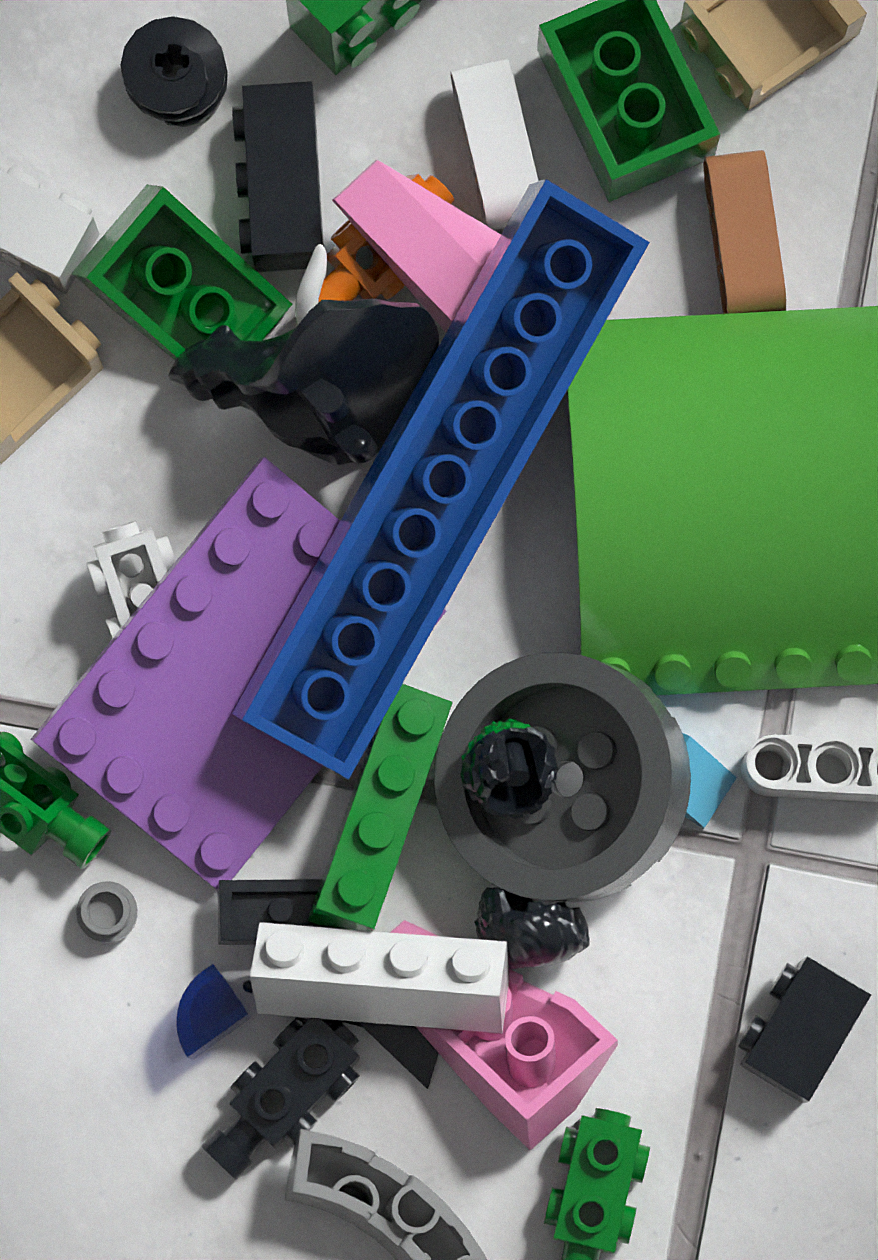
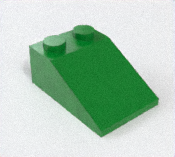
M147 184L71 273L113 311L174 360L188 347L199 341L206 340L221 325L229 326L240 340L262 341L292 306V303L163 186Z

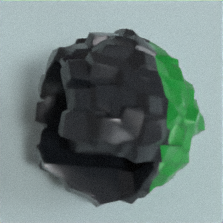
M508 719L506 722H492L490 725L483 727L481 733L468 743L465 754L461 756L462 768L460 778L462 779L463 787L469 793L471 800L478 801L481 808L490 815L510 816L512 819L523 818V814L527 813L532 815L542 809V804L552 794L558 770L556 757L554 756L555 748L548 742L547 736L543 732L537 731L530 727L529 724L521 723L515 719Z

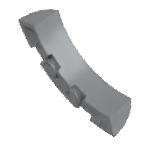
M303 1129L299 1130L292 1152L284 1200L310 1205L352 1223L375 1239L395 1260H487L464 1223L420 1179L413 1175H408L364 1146L332 1135Z

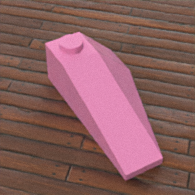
M406 920L390 932L438 936ZM510 969L503 1033L415 1026L483 1105L529 1150L533 1149L576 1110L618 1046V1040L576 1000L555 991L554 995L523 981V975Z

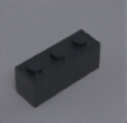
M313 82L242 86L243 106L232 107L235 142L245 141L246 162H237L235 164L238 198L248 197L250 218L239 219L241 254H252L254 269L257 272L306 269L315 247L319 244L324 246Z

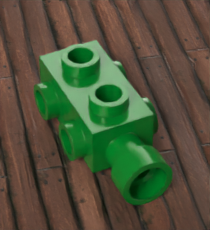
M0 732V833L31 856L51 838L64 848L63 856L79 868L84 869L103 848L111 834V829L92 815L85 819L72 809L79 794L71 788V783L63 771L55 767L43 768L23 753L22 745L14 735L8 732Z
M595 1108L593 1118L581 1116L578 1129L567 1126L565 1128L558 1163L569 1165L564 1190L552 1187L544 1224L555 1226L553 1240L565 1242L561 1260H599L601 1251L614 1254L617 1242L629 1244L636 1207L626 1205L631 1181L643 1182L650 1147L639 1144L642 1130L629 1127L631 1116L627 1114ZM607 1141L615 1146L617 1157L612 1164L603 1165L595 1160L593 1149L597 1143ZM588 1202L598 1204L603 1211L601 1223L594 1227L586 1226L579 1217L581 1206Z

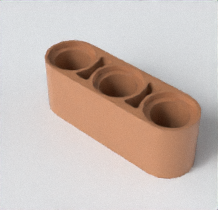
M757 150L704 157V184L723 314L786 311L785 280L765 152Z

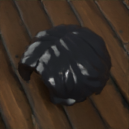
M486 887L481 894L477 919L474 921L479 940L507 942L508 969L516 970L519 968H539L555 965L571 959L590 945L587 921L580 907L569 908L565 902L544 905L542 902H534L532 898L522 897L496 887Z

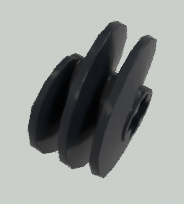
M175 16L154 19L137 29L124 46L120 63L123 82L130 100L144 114L164 121L167 125L186 127L203 122L218 109L227 90L228 70L223 49L210 30L194 20ZM173 65H183V68H178L176 77L166 76V74L172 72Z

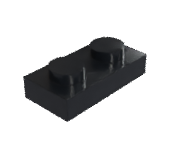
M322 879L219 880L217 884L218 945L256 944L259 923L323 927L307 921Z

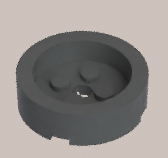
M563 652L532 654L503 664L480 679L464 695L449 717L442 733L435 761L434 783L438 811L448 837L460 856L481 877L507 892L522 897L549 901L582 902L604 898L630 887L632 882L641 877L656 862L662 860L677 838L686 815L690 797L691 771L686 742L675 717L671 716L662 701L647 684L625 670L589 657ZM508 719H515L521 723L529 724L530 727L543 732L547 736L548 742L555 748L554 756L556 757L558 770L566 763H576L583 773V784L576 794L565 797L558 791L556 782H554L553 791L549 799L542 804L541 810L532 815L527 813L523 814V818L512 819L510 816L490 815L481 808L478 801L471 800L469 793L463 787V782L460 778L462 768L461 756L465 754L468 743L481 733L483 727L490 725L492 722H506Z

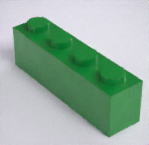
M402 684L370 741L307 921L326 928L373 931L375 929L453 704L452 701L406 684Z

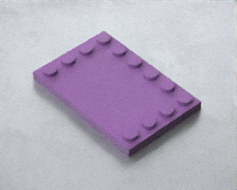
M262 457L257 461L30 739L216 890L219 880H232L323 767L322 764L232 714L340 522L338 518L266 457ZM444 609V611L442 612V614H441L439 620H440V619L443 617V615L447 612L445 609Z

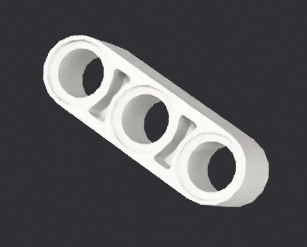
M508 58L450 70L453 95L484 225L493 230L506 227L528 186L538 182Z
M776 734L763 736L753 743L743 758L741 765L742 779L750 790L766 797L878 803V740ZM770 751L781 756L786 765L785 777L772 781L759 775L755 767L756 755L761 752ZM829 754L842 760L846 768L845 780L841 783L831 784L821 779L816 770L818 757Z

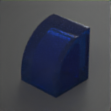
M214 964L204 969L190 982L181 997L177 1010L176 1026L179 1042L187 1058L191 1060L252 1018Z

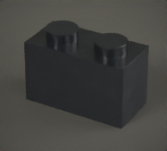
M807 956L800 961L797 968L788 962L786 963L769 992V995L778 999L765 1021L756 1015L738 1044L740 1049L747 1052L740 1066L801 1103L811 1100L871 997L870 993Z

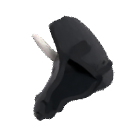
M319 244L315 247L297 292L295 307L297 327L279 337L262 341L240 340L229 326L221 325L206 340L199 341L182 352L171 367L168 377L174 382L183 384L192 397L199 401L213 399L217 407L222 410L242 406L253 411L264 422L273 436L288 446L301 449L334 465L353 462L357 464L370 461L382 448L439 346V332L429 312L416 303L390 302L380 299L352 301L321 300L318 303L327 272L326 250L323 245Z

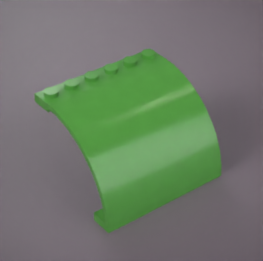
M878 306L606 320L567 389L577 535L580 655L616 666L631 673L647 684L656 696L878 684Z

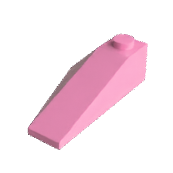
M375 160L332 201L441 328L447 332L501 234L379 160Z

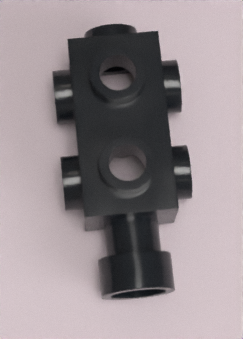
M296 1017L274 1040L273 1044L279 1049L275 1056L263 1068L256 1061L253 1062L232 1084L230 1088L237 1095L229 1104L239 1115L223 1132L217 1128L201 1147L235 1180L253 1163L249 1157L265 1140L275 1149L284 1140L293 1148L299 1130L310 1131L318 1122L310 1112L327 1095L334 1102H337L360 1077L353 1069L360 1060V1056L352 1049L359 1042V1039L339 1020L329 1019L325 1023L322 1019L310 1018L305 1023L299 1017ZM311 1046H321L328 1053L326 1063L320 1068H311L304 1062V1054ZM269 1091H278L285 1099L283 1109L276 1114L266 1113L261 1107V1099Z

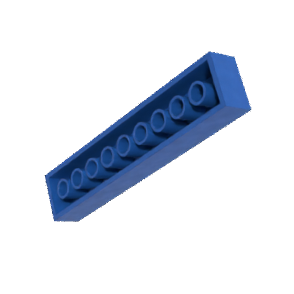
M547 179L528 186L232 714L347 779L351 777L650 243L649 241Z

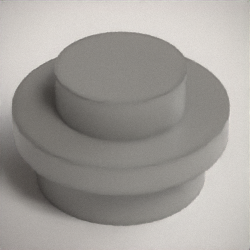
M111 881L99 882L87 888L81 895L76 909L77 921L83 932L90 938L103 943L116 942L126 937L134 928L138 917L137 903L132 893L123 885Z

